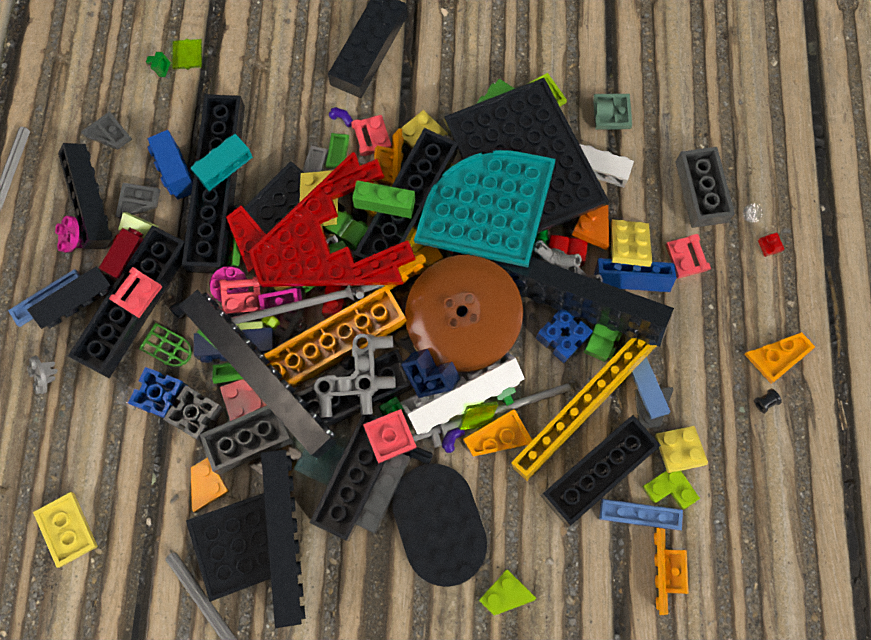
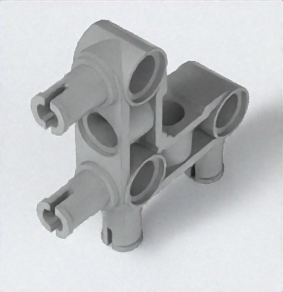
M542 240L534 244L536 247H533L531 257L602 282L601 275H587L579 267L582 261L579 254L566 255L559 249H550Z
M358 334L355 336L352 346V356L355 357V371L348 377H337L336 375L321 377L314 384L316 397L319 399L320 417H332L331 398L344 395L360 396L361 415L373 414L372 396L378 389L396 388L395 376L377 377L374 366L375 349L392 348L393 336L375 337L372 334ZM361 338L368 340V345L364 349H360L357 346V342ZM363 378L370 380V387L366 390L361 389L359 385ZM322 381H327L330 385L327 392H322L319 388Z

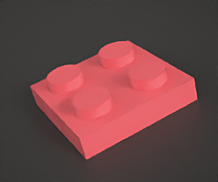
M244 379L220 387L230 421L267 406Z
M401 409L363 424L378 463L417 448Z

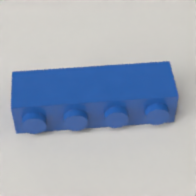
M598 258L594 270V275H601L603 283L620 289L671 292L676 280L674 263L652 262L651 267L612 263V259Z

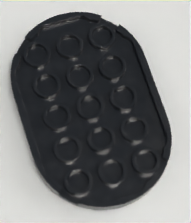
M425 464L409 471L399 482L393 497V513L408 561L417 575L428 583L442 587L460 585L471 579L479 571L487 552L486 533L471 489L460 473L442 464Z

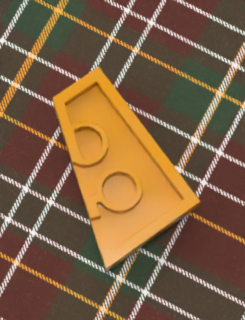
M801 332L778 342L746 352L744 355L772 384L812 351L815 346Z
M515 409L463 438V441L471 455L478 456L529 445L532 438Z

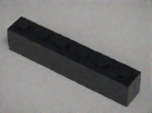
M63 143L58 155L74 216L78 221L83 249H106L112 241V232L108 228V217L104 213V203L99 195V184L96 183L94 177L95 170L91 166L90 152L87 151L86 144Z

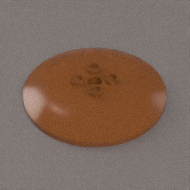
M474 255L451 256L431 265L414 283L406 303V327L415 348L418 351L428 348L436 365L453 362L457 372L478 371L498 362L515 344L523 322L522 299L513 279L496 263ZM462 306L468 309V313L464 317L457 315V310Z

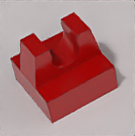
M777 232L761 237L758 240L765 257L785 250Z

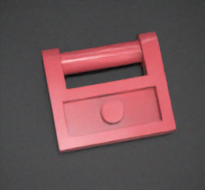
M382 115L363 120L357 119L351 122L352 129L355 130L361 156L374 154L377 145L392 149ZM367 127L372 146H367L362 128Z
M699 234L670 241L665 245L670 260L675 265L677 279L711 269L702 251ZM689 244H692L700 266L695 267L688 248Z
M132 267L129 271V276L109 299L140 318L162 286ZM136 278L140 279L125 301L121 300Z
M257 276L252 279L219 280L222 310L227 314L261 310L258 295H260V285ZM253 286V291L227 293L228 288Z

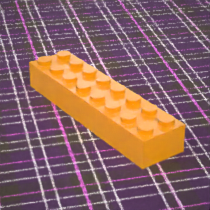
M386 285L265 353L264 356L270 361L269 364L282 374L281 380L284 378L295 388L304 381L341 362L344 356L352 355L353 339L358 334H372L375 337L387 336L406 325L407 320ZM361 338L357 342V346L360 349H364L368 345V340L365 338Z

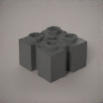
M185 385L177 397L180 401L177 408L171 406L163 420L202 442L200 434L211 430L208 427L211 420L216 422L224 408Z

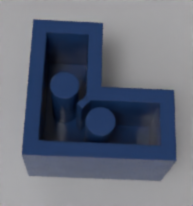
M428 348L411 353L401 364L418 398L451 391L461 379L453 362L436 365Z

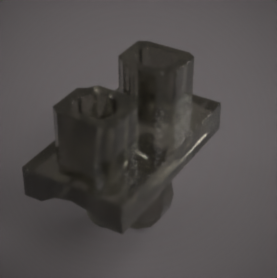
M298 310L297 312H285L282 319L290 323L288 328L285 329L278 325L273 334L283 344L292 339L294 335L297 336L303 333L307 327L306 324L302 323L304 319L303 313Z

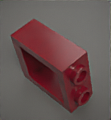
M131 227L128 230L122 228L100 264L99 269L115 278H119L144 238L142 237L144 234Z

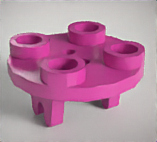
M65 216L61 224L57 223L55 227V233L58 234L57 249L61 252L70 253L75 248H83L81 239H78L79 225L77 219L73 216Z
M222 267L211 276L209 282L210 291L213 297L221 302L219 280L226 279V281L247 278L236 267ZM249 287L233 288L232 290L228 288L227 293L247 292Z

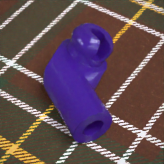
M333 107L329 112L331 119L336 120L339 117L347 127H351L353 119L346 110Z
M462 426L446 433L442 441V448L446 453L453 452L455 450V440L465 435Z

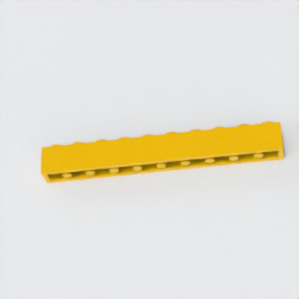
M631 338L511 462L512 468L528 481L652 352L656 345H649L643 340Z

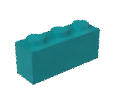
M234 134L226 138L220 146L212 149L204 158L197 160L191 167V170L206 189L210 191L252 159L253 156L250 149Z

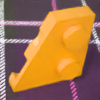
M208 457L191 467L192 511L196 513L229 492L222 477L212 471Z

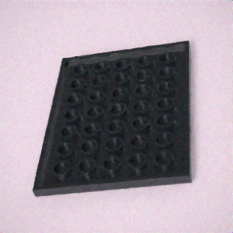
M545 78L538 79L444 116V122L453 141L458 143V151L463 160L479 153L483 155L493 153L496 150L516 151L555 159V166L537 234L609 204L608 197Z

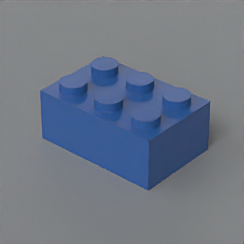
M169 130L147 138L150 144L147 146L151 156H154V164L158 172L161 173V181L164 187H167L170 195L174 194L177 200L191 195L193 178L180 148Z

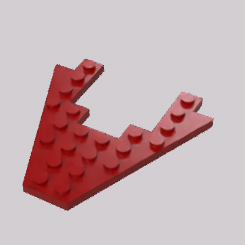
M352 152L249 251L260 286L404 284L398 267L416 260L408 240L358 262H354L348 246L331 253L321 225L338 217L333 200L353 192L357 181L374 183L385 178L378 159L360 166L355 152Z

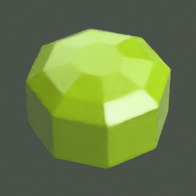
M273 315L260 319L266 327L277 330L280 325L279 320Z

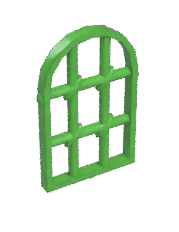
M157 323L154 324L139 347L141 351L172 367L185 365L192 356V347L184 337L173 333ZM157 326L167 331L165 336L154 332ZM171 333L180 338V341L175 344L166 338ZM151 335L162 339L159 345L148 341ZM183 341L188 344L189 351L180 346ZM167 342L175 347L173 352L162 349L163 343ZM146 343L156 348L153 354L143 349ZM177 350H182L189 354L185 361L175 356ZM158 351H161L170 357L167 361H164L155 355ZM171 359H176L181 363L173 365L169 362Z

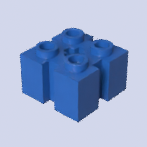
M563 309L553 316L551 323L547 322L538 332L536 339L546 348L549 345L555 349L552 354L562 363H565L574 354L576 349L590 337L593 331L582 321L577 324L573 320L575 317ZM564 332L567 336L563 337L561 333Z
M145 367L139 379L142 386L140 390L134 389L128 404L164 418L171 406L177 408L174 405L176 398L187 384L179 379L168 375L164 376L158 371Z

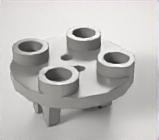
M36 355L29 358L27 371L29 377L33 376L34 378L33 389L35 394H45L47 392V384L55 381V376L51 375L56 374L58 370L51 369V367L55 366V362L41 363Z

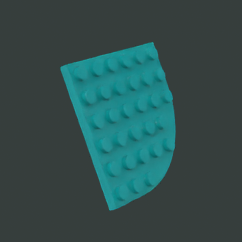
M496 150L493 153L483 155L479 153L458 162L442 175V178L437 184H434L427 196L414 242L528 267L553 174L555 159L516 151Z

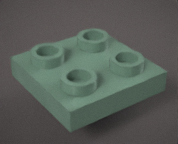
M594 94L595 130L632 128L630 94Z

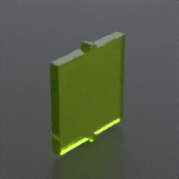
M187 38L185 40L173 41L172 68L187 70L190 68H202V39L189 40Z
M497 401L466 406L459 424V430L476 429L489 424L498 407Z

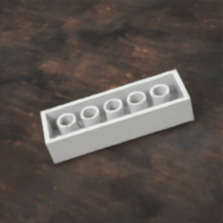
M507 353L498 362L485 369L473 372H458L461 379L451 391L418 398L416 394L400 402L409 423L417 435L429 432L432 427L448 422L449 418L455 415L464 414L468 408L481 405L485 402V399L500 395L508 387L517 386L525 378L516 358Z

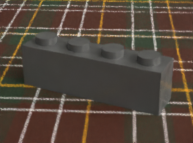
M401 454L385 461L356 521V525L376 534L395 490L407 469L410 457Z

